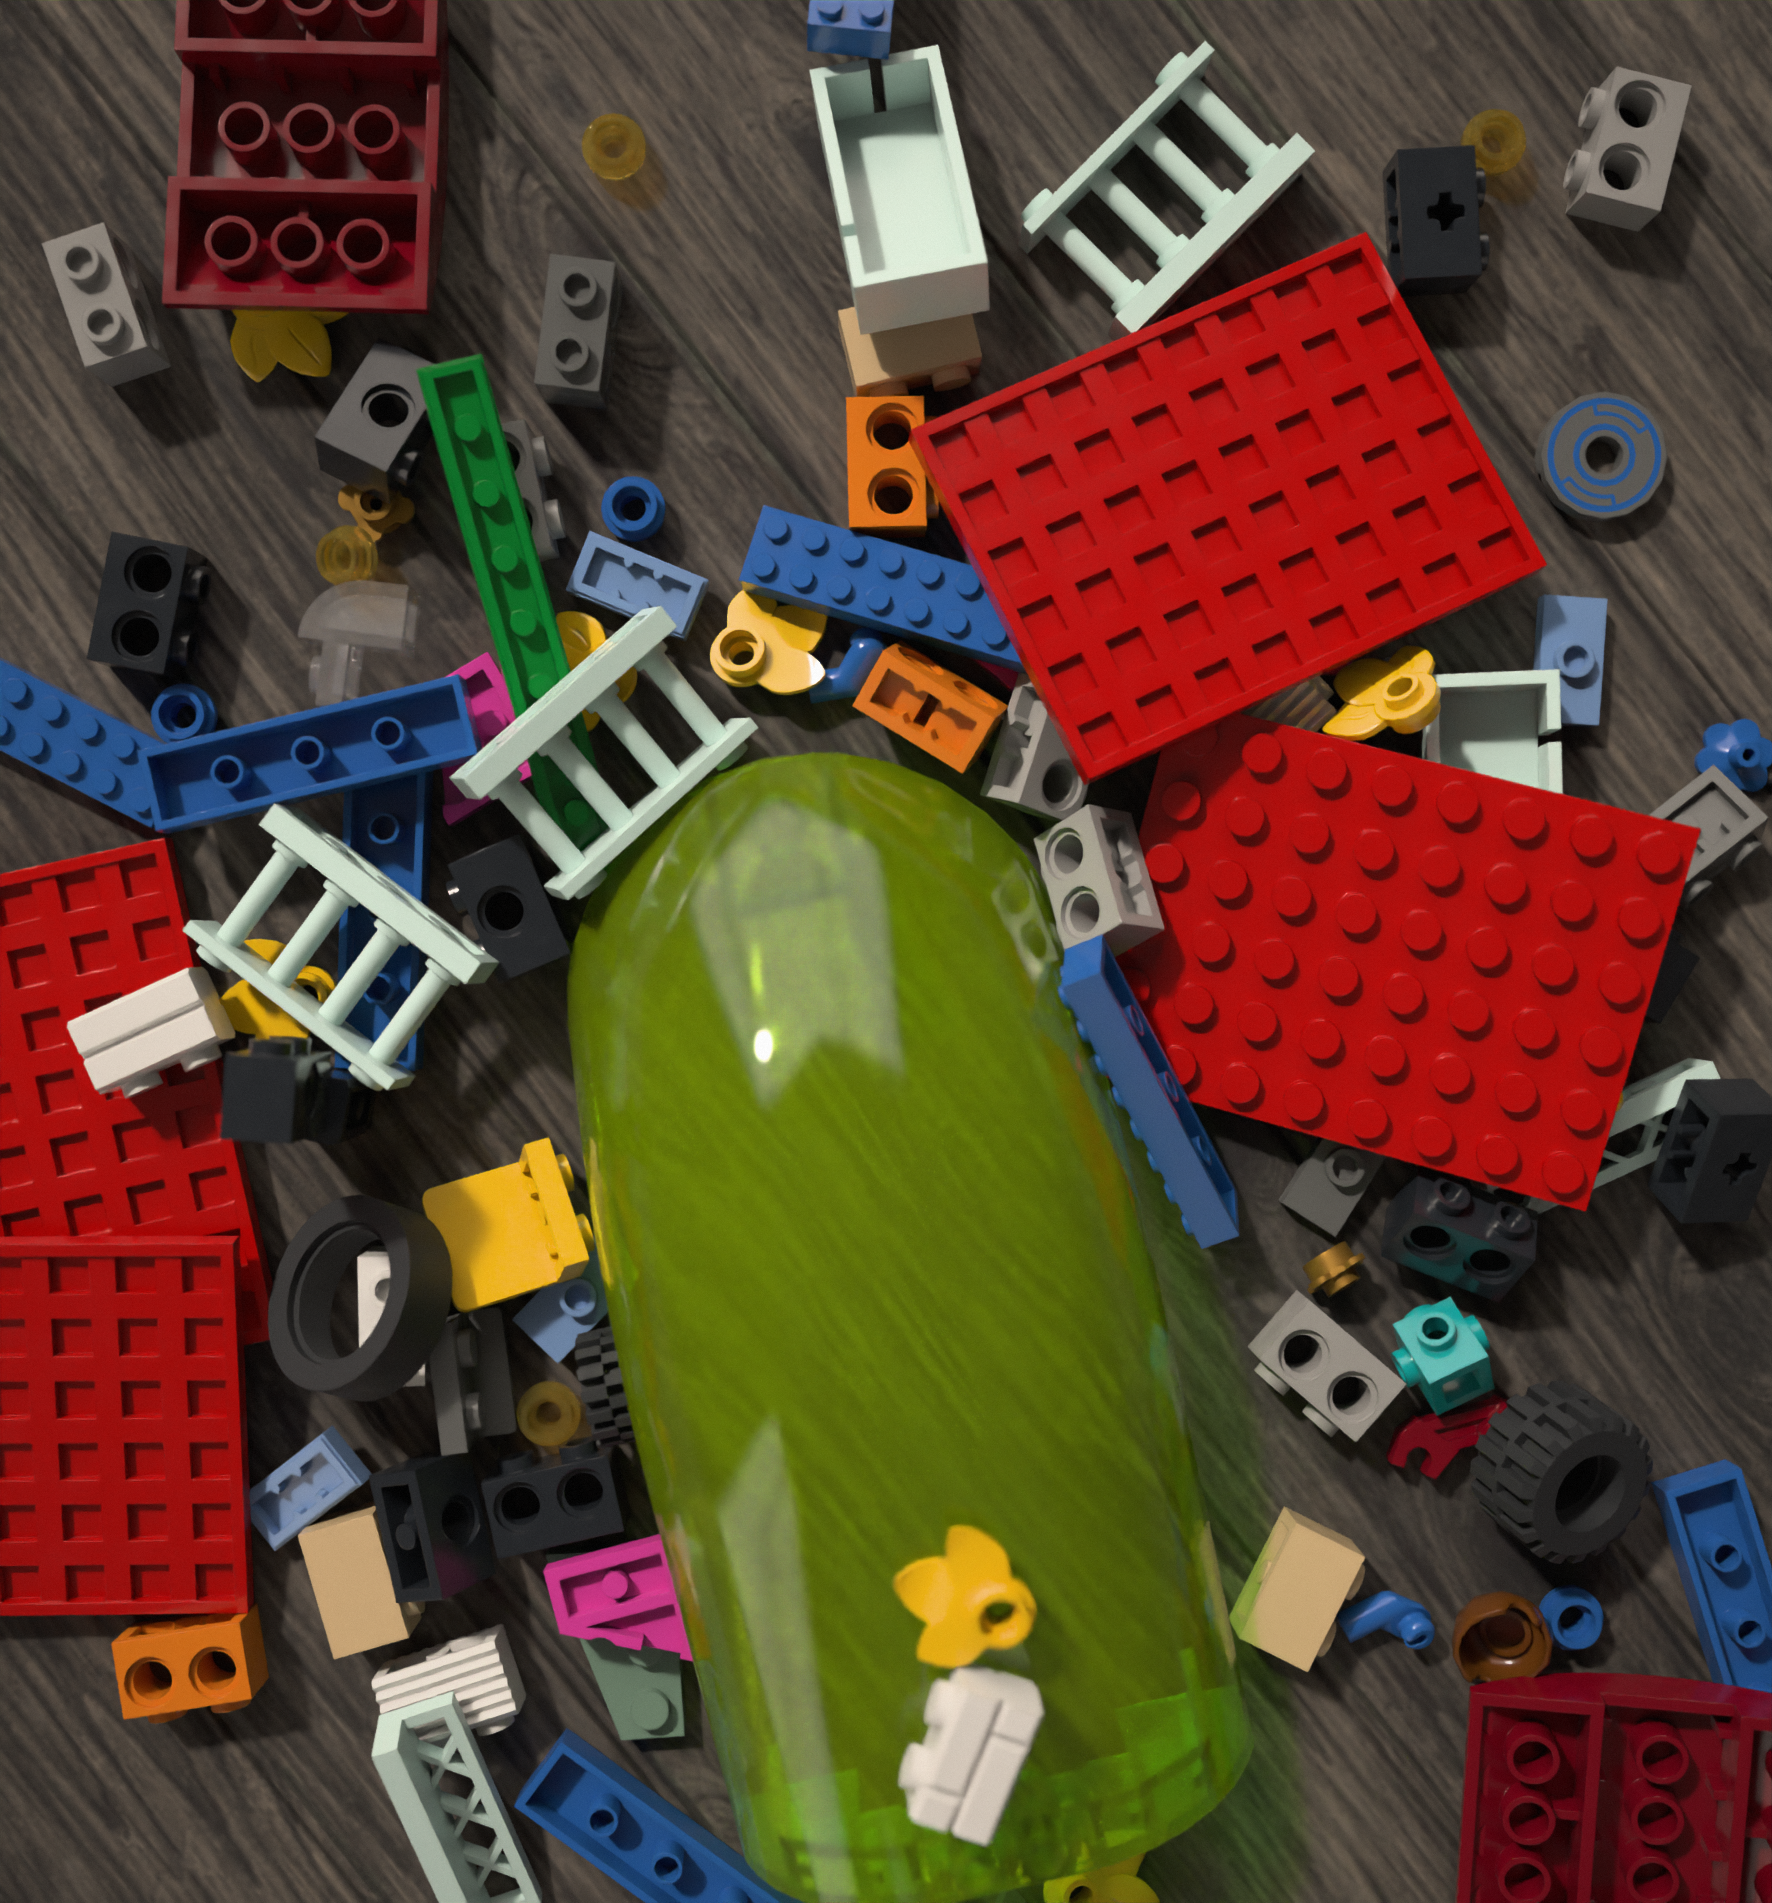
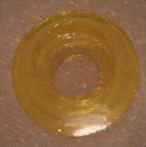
M1490 109L1480 112L1470 120L1462 133L1460 146L1475 145L1476 168L1482 167L1486 176H1497L1510 171L1522 158L1526 148V134L1521 121L1513 113L1506 110ZM1491 136L1497 139L1501 146V152L1493 154L1486 150L1482 144V138Z
M605 114L596 118L586 128L582 138V152L588 167L596 175L607 180H623L635 174L642 166L646 157V141L641 128L631 118L622 114ZM609 142H623L626 145L623 155L618 158L607 157L604 154V148Z
M343 525L333 529L321 538L316 549V563L321 575L336 587L343 590H359L372 581L377 570L378 554L376 545L367 531L358 526Z
M556 1381L540 1382L529 1388L522 1396L517 1408V1421L520 1430L530 1441L542 1446H555L567 1441L575 1433L581 1420V1405L577 1395L568 1386ZM545 1402L555 1403L561 1410V1419L556 1422L545 1421L539 1413L540 1405Z

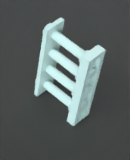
M1206 41L1189 58L1183 52L1178 53L1156 78L1155 83L1159 88L1054 194L1047 188L1042 190L1028 204L1020 217L1025 223L1022 226L1018 245L1027 254L1047 235L1114 301L1111 309L1117 315L1114 317L1108 335L1114 341L1152 325L1303 173L1315 152L1298 133L1281 149L1274 143L1266 146L1200 80L1205 75L1214 49ZM1180 99L1249 166L1245 173L1251 179L1236 195L1228 188L1222 192L1155 125ZM1136 144L1204 211L1201 219L1206 225L1191 240L1183 233L1177 237L1110 171ZM1091 189L1159 256L1156 264L1161 270L1146 285L1139 279L1132 283L1065 216Z
M661 606L642 609L449 777L466 798L481 800L486 794L492 800L499 797L561 869L544 885L545 889L552 896L569 900L575 895L577 899H580L596 889L607 876L603 868L713 768L716 767L718 771H721L736 762L748 749L744 740L758 729V726L751 718H730L722 725L665 655L664 652L668 647L662 640L677 625ZM632 666L637 671L644 669L703 741L700 746L676 767L616 695L620 688L616 685L615 681ZM584 708L589 714L596 711L656 783L651 790L629 809L568 738L572 731L566 724ZM535 751L541 757L547 754L551 757L609 826L582 852L576 848L519 781L523 774L517 767Z
M274 804L259 825L277 838L272 845L276 852L223 925L217 921L190 920L182 931L200 944L196 951L206 962L224 972L234 970L352 1062L348 1069L360 1082L377 1091H381L383 1087L386 1090L407 1087L416 1076L397 1062L396 1058L451 984L458 986L461 981L465 984L485 983L499 962L300 808ZM310 864L327 877L323 884L327 891L274 964H271L244 943V941L298 866L306 868ZM360 902L378 916L374 923L378 930L323 1004L294 982V980L347 907H356ZM412 942L430 956L425 962L429 970L377 1041L373 1043L347 1023L345 1019L398 946L407 947Z

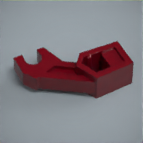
M1493 1394L1487 1400L1455 1407L1439 1415L1431 1413L1416 1417L1413 1414L1395 1428L1385 1458L1391 1464L1404 1468L1408 1453L1417 1447L1424 1448L1425 1458L1420 1470L1426 1476L1436 1479L1458 1453L1459 1449L1476 1445L1479 1436L1486 1435L1491 1426L1487 1422L1495 1412L1500 1414L1507 1407V1400Z

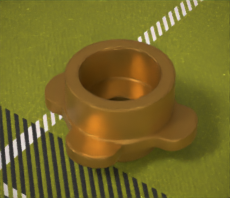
M345 485L338 494V503L343 510L351 512L358 523L357 534L364 541L370 543L378 542L383 538L384 534L396 530L401 524L409 523L414 517L415 506L409 498L403 497L399 490L390 504L382 501V507L378 510H373L371 502L378 498L351 485Z
M1346 1241L1305 1264L1302 1269L1311 1281L1308 1285L1309 1288H1307L1309 1294L1311 1295L1323 1288L1329 1298L1358 1281L1361 1276L1355 1268L1366 1259L1363 1253L1355 1256Z

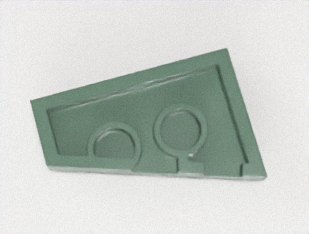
M624 1543L548 1548L545 1556L548 1563ZM579 1638L621 1740L685 1736L687 1724L682 1659H680L681 1653L643 1645L640 1651L616 1646L606 1638H594L592 1640Z

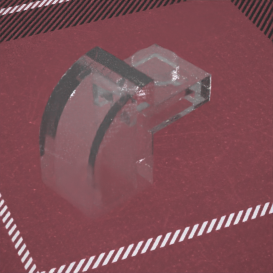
M356 580L338 584L315 599L303 616L297 636L314 646H322L321 656H314L309 672V689L312 694H316L315 705L323 707L358 698L364 652L414 658L422 595L408 585Z

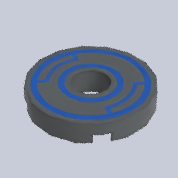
M1604 391L1580 396L1556 412L1539 435L1534 461L1537 475H1541L1542 483L1546 487L1544 492L1554 506L1572 518L1598 523L1623 517L1647 502L1663 480L1668 455L1663 430L1651 412L1629 396ZM1590 442L1604 443L1612 450L1615 463L1610 473H1597L1588 465L1585 454Z

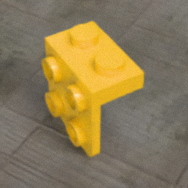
M549 1137L524 1144L519 1162L439 1185L428 1189L424 1193L422 1207L425 1217L434 1223L440 1231L448 1248L452 1268L451 1299L458 1311H474L582 1275L590 1259L588 1252L595 1250L593 1234L586 1216L583 1213L576 1216L574 1214L567 1193L574 1191L572 1171L564 1154L555 1156Z

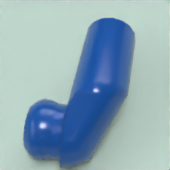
M866 627L858 629L851 635L849 640L852 646L840 666L825 669L826 677L823 681L809 689L811 704L859 695L882 651L888 648L879 631Z
M1380 1591L1338 1612L1336 1615L1350 1643L1379 1629L1403 1638L1405 1645L1411 1649L1425 1648L1430 1645L1435 1637V1627L1431 1622V1614L1421 1603L1392 1591Z

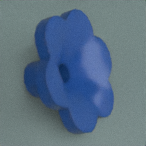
M1740 719L1733 722L1730 726L1718 723L1706 729L1703 734L1704 748L1695 756L1694 765L1697 772L1701 775L1712 765H1715L1740 790L1755 792L1763 788L1768 779L1766 768L1772 764V742L1761 737L1757 724L1749 719Z

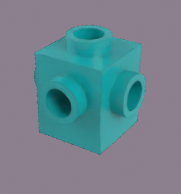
M1451 1297L1434 1305L1419 1306L1411 1310L1404 1319L1393 1324L1399 1348L1391 1352L1393 1363L1408 1388L1418 1384L1436 1415L1442 1414L1495 1389L1489 1357L1486 1353L1491 1349L1487 1336L1473 1315L1463 1318Z

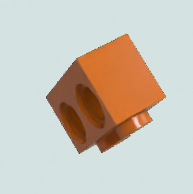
M924 396L846 397L849 530L875 538L925 537L927 519H938L939 500L929 480H926V474L909 441L899 449L890 450L883 448L876 442L874 433L884 424L896 423L903 426L908 434H910L911 429L937 417L924 416ZM897 486L909 494L911 504L902 513L888 514L877 506L875 502L877 494L886 487Z
M902 640L882 651L852 705L962 774L979 759L1008 708V705Z
M257 1603L252 1605L249 1613L186 1614L132 1623L111 1643L123 1720L147 1716L149 1723H164L184 1716L188 1709L211 1706L213 1713H226L238 1710L251 1702V1699L269 1678ZM212 1651H221L228 1654L235 1663L236 1672L221 1670L213 1660ZM150 1661L165 1665L171 1673L172 1682H163L157 1679L150 1669Z

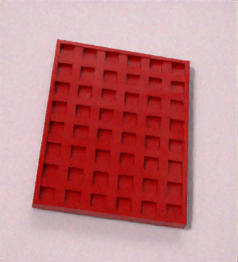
M1367 232L910 430L908 438L1084 786L1530 578L1547 566L1545 559Z
M1239 713L1161 750L1138 839L1165 929L1116 956L1115 959L1190 1101L1586 1211L1701 828ZM1084 1042L1077 1070L1102 1076L1096 1065L1094 1056L1096 1051L1091 1042Z
M155 839L0 874V1237L240 1236L244 1345L270 1340L268 1310L273 1282L241 1140L219 1139L225 1074L222 1057L188 1072L184 1071L181 1062L159 1072L163 1081L161 1085L125 1099L121 1089L104 1094L96 1091L84 1065V1058L79 1054L67 1028V1022L186 968L201 967L199 954L196 951V941L182 931L191 919L173 839Z
M240 1236L0 1237V1616L249 1613L254 1603Z

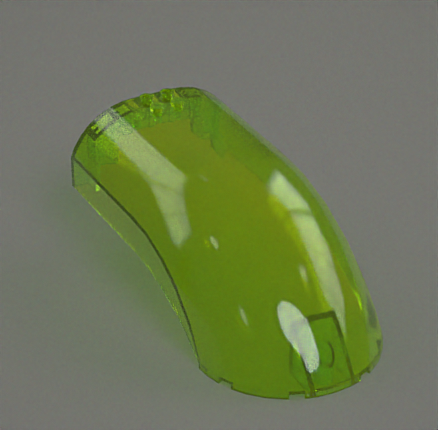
M820 751L762 758L710 776L693 786L610 863L606 870V878L594 890L587 903L573 944V953L570 958L567 979V1008L582 1151L594 1234L614 1343L631 1423L745 1861L756 1875L777 1891L804 1903H956L1114 1865L1154 1849L1186 1831L1212 1811L1232 1790L1250 1760L1254 1739L1182 1387L1143 1213L1107 1077L1102 1076L1096 1065L1094 1056L1096 1051L1091 1042L1085 1043L1079 1034L1076 1023L1078 1018L1074 1010H1067L1059 995L1058 987L1062 985L1060 967L1064 964L1065 952L1057 933V923L1050 897L1039 874L1016 842L983 809L944 783L887 760L886 762L841 752ZM954 1526L971 1527L995 1539L1007 1553L1010 1576L1019 1579L1029 1588L1036 1608L1033 1627L1022 1641L1015 1646L1005 1649L987 1647L972 1661L990 1667L996 1673L1002 1671L1032 1681L1038 1688L1044 1714L992 1842L988 1843L987 1846L958 1837L949 1829L943 1832L915 1823L909 1817L907 1789L899 1785L902 1763L909 1746L912 1743L922 1746L931 1724L925 1722V1711L931 1690L938 1679L948 1682L954 1667L937 1666L922 1661L917 1657L918 1643L928 1623L920 1619L905 1606L894 1588V1578L907 1566L916 1561L932 1557L946 1558V1540L950 1528ZM995 1601L986 1607V1611L992 1615H1003L1010 1609L1011 1604L1007 1601Z

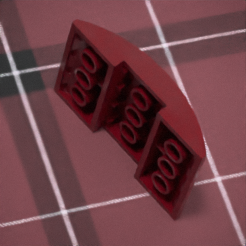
M176 0L174 51L182 62L177 176H168L162 292V304L167 309L429 314L441 253L447 187L449 130L447 0Z
M1592 1672L1540 1674L1535 1678L1520 1676L1469 1686L1455 1903H1772V1693L1694 1679Z

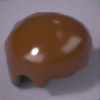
M1497 1591L1474 1596L1458 1612L1452 1634V1653L1463 1678L1468 1683H1473L1475 1679L1490 1682L1520 1676L1535 1678L1550 1663L1553 1632L1540 1609L1530 1600L1511 1592Z

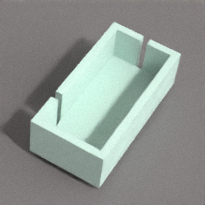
M938 45L889 54V60L881 59L886 111L874 113L868 59L810 70L817 123L860 335L990 310L988 262Z
M1560 669L1432 675L1440 687L1441 695L1439 701L1441 708L1435 720L1418 731L1420 759L1563 794L1561 742H1548L1538 747V736L1550 735L1561 729Z

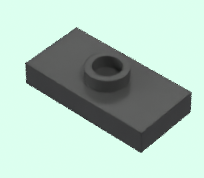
M1318 1137L1278 1201L1336 1237L1387 1156Z

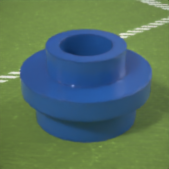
M630 476L617 480L607 489L602 499L601 512L606 526L615 536L622 540L638 542L646 540L658 532L665 519L666 506L660 490L652 482L645 478ZM631 500H639L646 505L644 516L636 521H630L623 517V508Z
M176 684L166 688L157 696L151 710L153 728L157 735L166 743L213 733L218 720L217 708L211 696L201 688L190 684ZM191 705L196 713L195 721L190 727L182 728L177 721L178 712L182 707Z
M1563 1585L1554 1588L1542 1599L1539 1609L1553 1632V1645L1563 1650L1574 1651L1587 1648L1598 1639L1603 1626V1612L1597 1599L1587 1590L1575 1585ZM1568 1607H1576V1619L1568 1625L1560 1624L1559 1617L1561 1613Z

